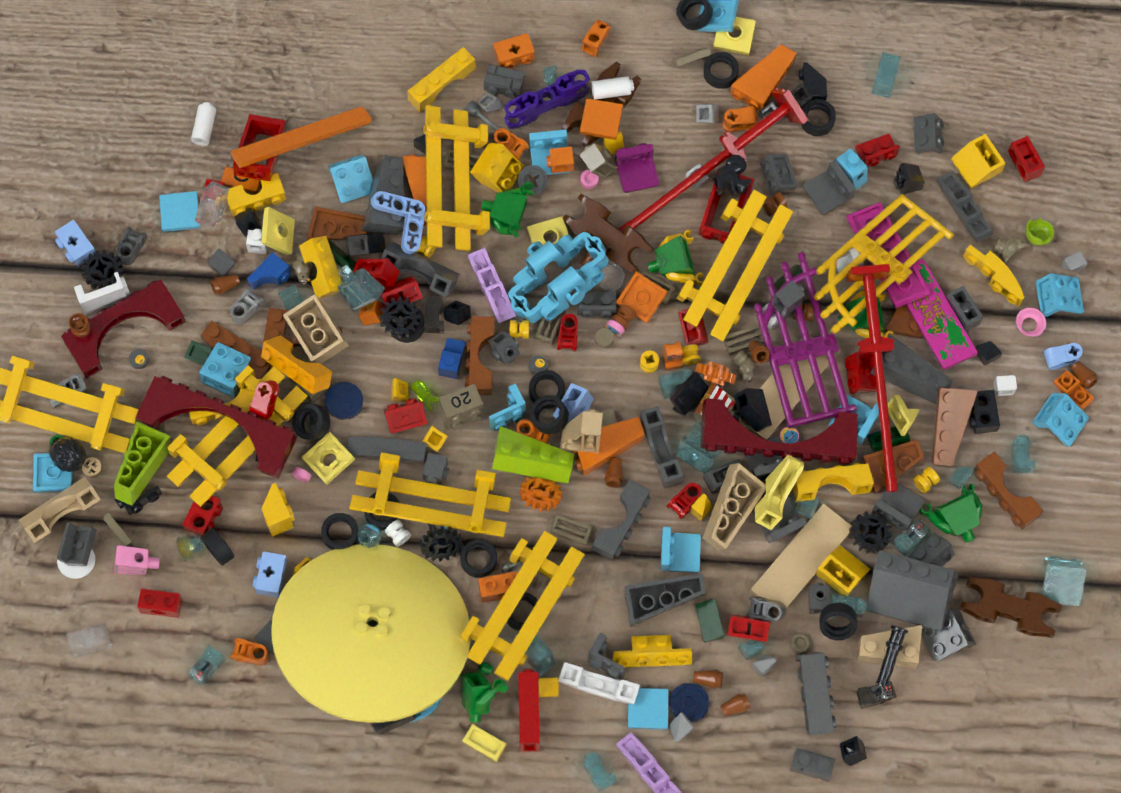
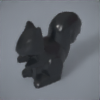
M733 155L726 160V166L721 167L714 175L717 195H721L723 189H729L731 196L735 190L739 195H743L752 182L751 179H739L738 175L746 170L747 164L742 156Z

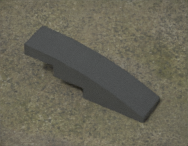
M952 171L938 178L937 183L975 241L979 242L992 235L993 229L983 218V212L974 203L973 195Z
M348 436L347 450L354 457H367L369 460H380L381 452L399 455L400 462H425L428 444L402 439Z

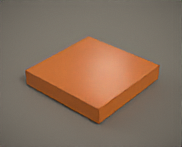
M586 98L580 134L616 140L623 104Z
M636 271L619 296L616 304L630 307L636 313V317L648 324L668 291Z

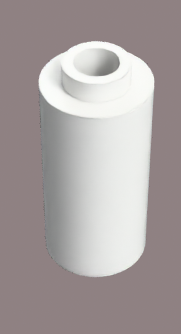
M628 76L591 81L594 100L631 95V91H634L633 80H629Z
M204 102L198 105L191 136V142L201 146L209 145L216 114V108L213 107V104Z

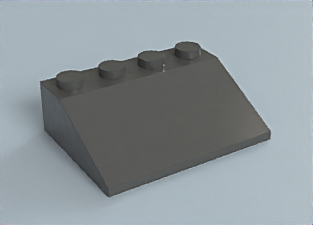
M879 550L866 611L942 631L959 575L955 570Z

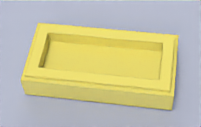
M474 724L471 725L462 740L463 743L495 762L498 761L507 746L505 742Z

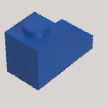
M272 252L247 278L248 285L254 290L266 283H274L279 286L282 282L284 283L289 279L291 273L290 266Z
M447 338L438 366L439 376L453 379L458 378L466 342Z

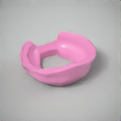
M1025 308L1016 316V325L1020 332L1026 336L1041 335L1046 328V319L1038 309ZM1024 319H1034L1037 323V328L1034 331H1024L1021 327Z

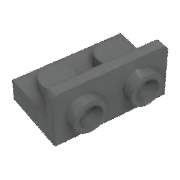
M769 154L760 162L761 171L771 196L779 191L795 190L798 187L787 154Z
M587 292L583 300L578 303V315H582L585 318L593 316L610 318L616 315V292Z

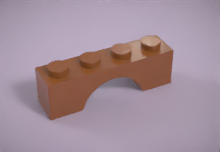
M472 316L471 323H468L467 334H471V341H467V352H470V359H466V370H469V377H465V387L475 384L479 395H492V371L481 364L478 355L481 349L488 344V341L494 337L495 317Z
M994 451L976 464L974 474L979 481L985 483L989 494L998 499L1000 507L1011 515L1012 522L1016 526H1020L1021 529H1024L1039 518L1043 510L1032 496L1017 497L1005 488L1003 472L1006 465Z

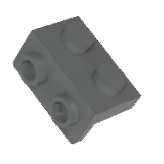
M935 113L914 117V144L917 154L934 150L938 154L943 153L944 139L942 130L944 129L943 120Z
M66 523L57 559L68 566H87L97 529Z
M934 532L907 558L942 567L952 559L955 553L951 543Z

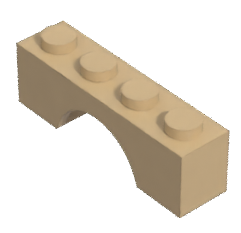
M83 477L19 519V522L35 543L51 533L53 525L62 516L75 510H86L101 499L89 481Z

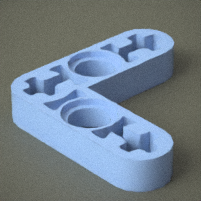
M383 191L376 192L371 198L372 207L376 210L405 217L401 248L407 254L415 253L421 243L425 215L424 204L419 200ZM381 197V201L384 202L382 204H379V201L376 199ZM394 201L401 202V210L394 207ZM414 206H416V207H417V210H419V212H418V213H415V210H414V209H411V208H413ZM409 223H415L418 230L416 232L411 231ZM411 237H414L411 243L414 247L411 249L407 243L411 240Z

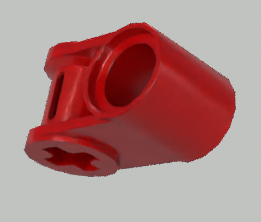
M565 314L561 318L557 350L570 349L576 352L578 319L573 314ZM570 321L574 323V326L568 328L564 324Z
M269 380L257 385L250 404V412L265 419L271 418L280 389L277 382Z
M693 482L687 484L669 501L666 507L668 509L671 508L679 515L678 518L682 520L690 512L691 506L701 496V487ZM695 490L698 494L695 497H690L687 492Z

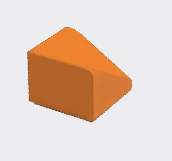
M380 300L371 301L361 307L358 316L363 325L381 322L379 315H382L380 310L384 307Z

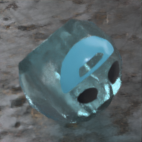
M369 523L361 526L357 537L362 546L371 548L380 543L382 534L378 526Z

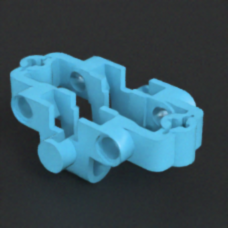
M582 232L574 239L571 235H565L555 244H552L550 241H547L544 245L540 241L531 244L527 250L530 256L525 259L527 266L515 275L513 282L516 285L508 293L512 301L511 307L519 318H526V320H529V323H535L542 317L547 321L556 318L569 307L567 301L572 305L581 302L585 294L604 278V273L601 270L609 263V259L605 254L606 249L600 238L592 237L589 233ZM586 247L589 255L594 260L586 263L579 270H575L572 266L566 269L547 285L548 294L532 309L524 295L548 281L546 278L548 276L544 271L546 265L555 261L563 269L582 248ZM517 303H519L521 307L523 306L526 312L522 308H520Z

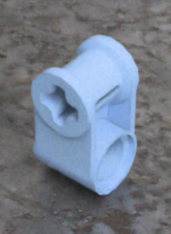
M1077 343L1055 346L1043 351L1049 370L1073 365L1079 361L1083 352L1082 347Z

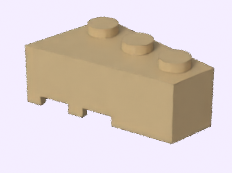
M590 409L581 412L567 423L562 429L560 449L599 453L603 413Z
M922 625L904 628L908 630V633L905 634L902 643L903 649L897 655L895 666L916 668L919 664ZM891 631L861 636L858 642L857 661L882 664L887 650L886 641H889Z

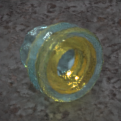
M183 535L182 538L177 537L176 539L178 552L184 561H188L189 558L194 559L195 553L203 550V543L198 535L192 537Z

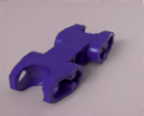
M578 69L557 78L556 82L537 92H526L509 101L504 107V111L507 114L504 121L509 129H516L537 120L539 115L558 106H568L586 96L589 91L587 83L590 80L586 70ZM583 75L585 80L575 81V76ZM584 87L585 90L582 93H577L579 89ZM548 97V98H550L551 100H550V101H545V100H543V98ZM513 105L517 106L511 112L509 111V107ZM519 117L518 123L512 124L509 122V118Z

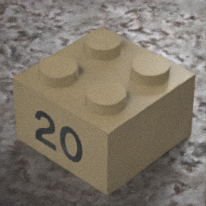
M475 384L439 397V409L448 430L459 429L465 423H475L481 420V417H484L483 403Z

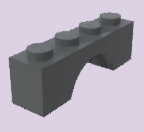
M392 242L384 249L381 258L389 259L400 272L411 273L422 278L429 285V290L444 297H447L454 290L460 275L420 254L405 253L401 245Z
M659 406L640 411L639 418L664 489L683 483L684 475L679 461L671 449Z
M629 480L620 496V502L626 510L625 520L615 528H602L592 545L593 551L613 561L615 556H620L624 548L621 546L624 540L628 541L633 532L631 527L634 523L638 524L642 516L640 513L642 508H647L651 501L649 489Z

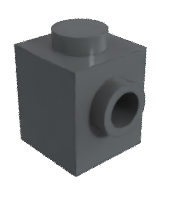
M429 453L422 472L423 480L426 483L442 484L443 479H447L449 468H447L448 458Z
M814 583L812 586H809L807 591L809 614L821 613L826 605L831 604L829 585Z

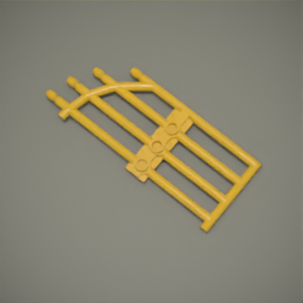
M903 194L897 197L816 270L817 274L821 275L829 268L828 283L814 295L815 300H820L830 291L833 301L827 309L822 311L820 314L821 318H827L836 309L843 316L831 328V332L833 334L837 333L847 323L854 327L857 323L854 317L866 307L865 298L849 312L843 305L849 297L864 285L863 281H856L840 296L838 295L836 285L846 277L851 267L859 266L866 258L874 265L890 264L888 277L876 287V296H879L894 281L898 284L904 282L912 273L909 268L944 236L949 240L952 239L954 233ZM902 203L910 209L875 241L866 236ZM916 214L924 220L890 252L880 247ZM930 225L939 231L903 264L894 258ZM853 247L860 254L836 275L837 260Z

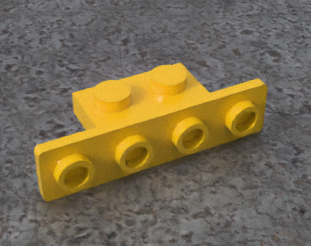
M671 635L631 636L632 650L613 651V661L623 667L692 664V649H672Z

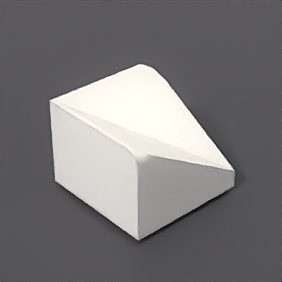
M1014 375L996 376L993 382L995 396L1014 395L1017 390L1016 377Z

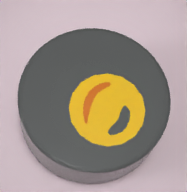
M136 349L130 353L129 362L133 368L143 369L148 365L149 358L144 350Z
M534 356L529 361V370L533 375L548 369V362L543 356Z

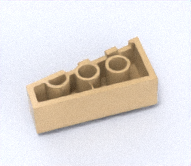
M739 463L729 465L703 535V539L716 550L728 547L766 490V485Z

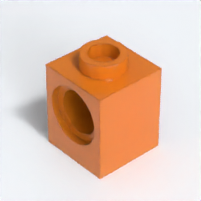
M572 147L550 149L549 156H546L547 167H551V173L574 171Z

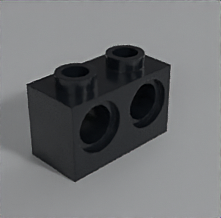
M994 390L977 392L971 410L972 417L969 418L970 427L974 428V434L997 432L1000 427ZM977 400H982L985 406L978 405ZM980 418H985L988 424L981 423Z

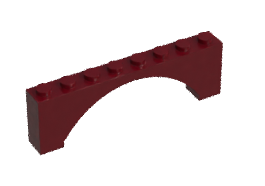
M154 376L135 417L139 422L157 429L166 420L188 412L208 411L225 415L240 424L249 435L258 457L259 465L257 469L261 473L279 479L297 439L293 429L284 425L282 428L275 426L276 422L270 419H265V421L258 419L259 416L250 411L247 414L241 412V408L231 404L230 407L224 405V401L219 398H207V394L202 391H190V387L185 384H173V380L168 377L161 376L159 378Z
M706 398L702 403L700 448H704L708 452L724 450L728 454L744 452V455L748 456L763 454L764 457L769 458L775 455L782 456L784 459L787 455L795 458H801L802 461H812V459L820 460L821 463L835 461L841 465H849L856 459L858 414L838 412L834 417L833 424L817 436L796 443H778L760 438L745 429L731 415L725 406V400Z

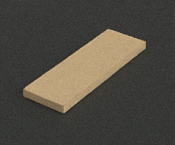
M827 355L815 357L820 375L829 366ZM808 359L797 362L806 393L815 383ZM786 364L779 366L792 411L800 402L791 366ZM773 373L760 388L764 392L772 425L760 432H756L743 418L740 422L760 438L766 440L771 437L786 419Z
M823 504L750 591L756 596L781 602L787 609L815 576L818 567L851 533L849 531L851 525ZM773 607L772 609L779 614L778 608Z

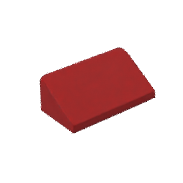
M689 308L678 312L686 346L709 343L703 316L697 327L683 320Z

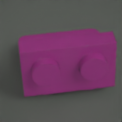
M643 143L633 148L623 147L615 152V163L618 166L617 170L623 192L629 193L659 185L653 160L654 149L652 144Z

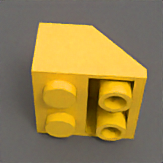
M986 133L969 142L951 158L970 189L1000 174L1006 164Z
M488 143L470 173L484 186L497 193H502L513 187L525 166L503 144Z
M276 483L271 485L262 506V513L272 537L294 528L292 522L295 521L290 505H285L288 503L282 487L278 488Z
M839 545L818 567L815 575L846 599L870 571V568Z

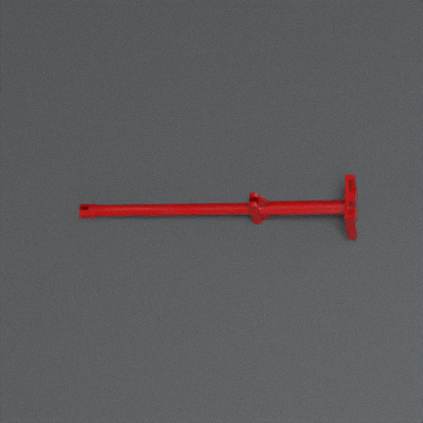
M776 87L770 91L779 104L777 109L738 138L729 131H726L724 133L726 136L721 135L719 137V141L725 148L722 152L619 229L623 232L627 225L636 229L728 159V157L740 155L746 161L744 147L784 116L790 122L799 124L807 122L808 118L790 90L787 89L785 91L783 88L778 89Z
M890 264L851 267V270L846 274L847 282L863 281L869 338L857 342V345L861 346L859 348L860 354H872L886 473L887 492L898 491V485L895 475L882 353L891 352L894 349V339L881 336L875 280L885 279L890 273Z

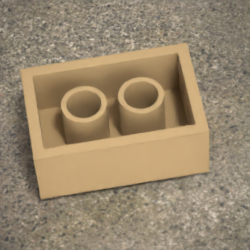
M315 294L283 315L312 363L322 364L349 346L322 300Z

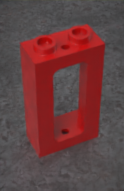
M249 114L238 148L254 143L258 134L276 136L285 133L286 120ZM279 155L268 158L265 165L254 163L239 168L234 161V175L271 181Z
M739 174L740 180H752L746 192L740 195L737 207L743 209L750 197L754 179ZM713 185L699 229V235L704 239H714L724 244L736 221L732 220L729 232L711 228L721 195H717L715 185Z
M525 669L522 672H518L520 752L540 751L538 672H534L533 669Z

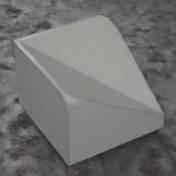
M696 104V123L719 122V104Z
M1077 252L1064 258L1061 267L1070 271L1084 270L1087 262L1082 253Z
M763 655L757 662L752 663L751 668L760 677H763L775 666L776 659L769 655Z

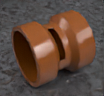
M777 192L773 194V197L766 198L763 208L767 215L771 217L775 214L780 204L787 208V203L783 195Z
M801 303L800 306L803 310L804 319L812 322L814 313L812 303ZM793 312V320H797L795 312Z
M622 304L618 308V313L613 315L611 319L620 323L626 331L629 327V322L636 317V313L630 307Z
M76 313L70 317L69 326L72 333L76 337L82 338L87 336L91 329L87 317L82 313Z

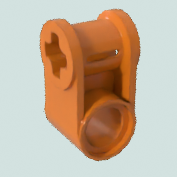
M748 106L727 110L722 122L723 129L729 132L749 130L759 122L756 108Z
M505 128L495 131L494 143L503 144L520 160L522 153L529 148L528 143ZM503 137L506 141L501 142L498 138Z
M526 419L519 421L516 427L517 433L546 444L550 436L553 435L539 432L534 424ZM526 427L530 432L524 434L520 431V428Z
M235 638L234 642L236 644L233 654H230V659L258 666L268 663L270 655L264 645ZM257 652H265L262 658H255Z

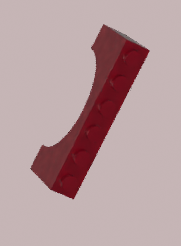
M161 279L152 281L141 291L133 292L127 299L119 300L111 308L103 309L98 312L97 316L91 319L88 318L91 329L87 336L82 338L76 337L72 333L71 328L61 335L64 344L86 379L103 370L99 361L101 342L105 335L120 322L136 317H146L159 321L169 331L186 322L183 313Z

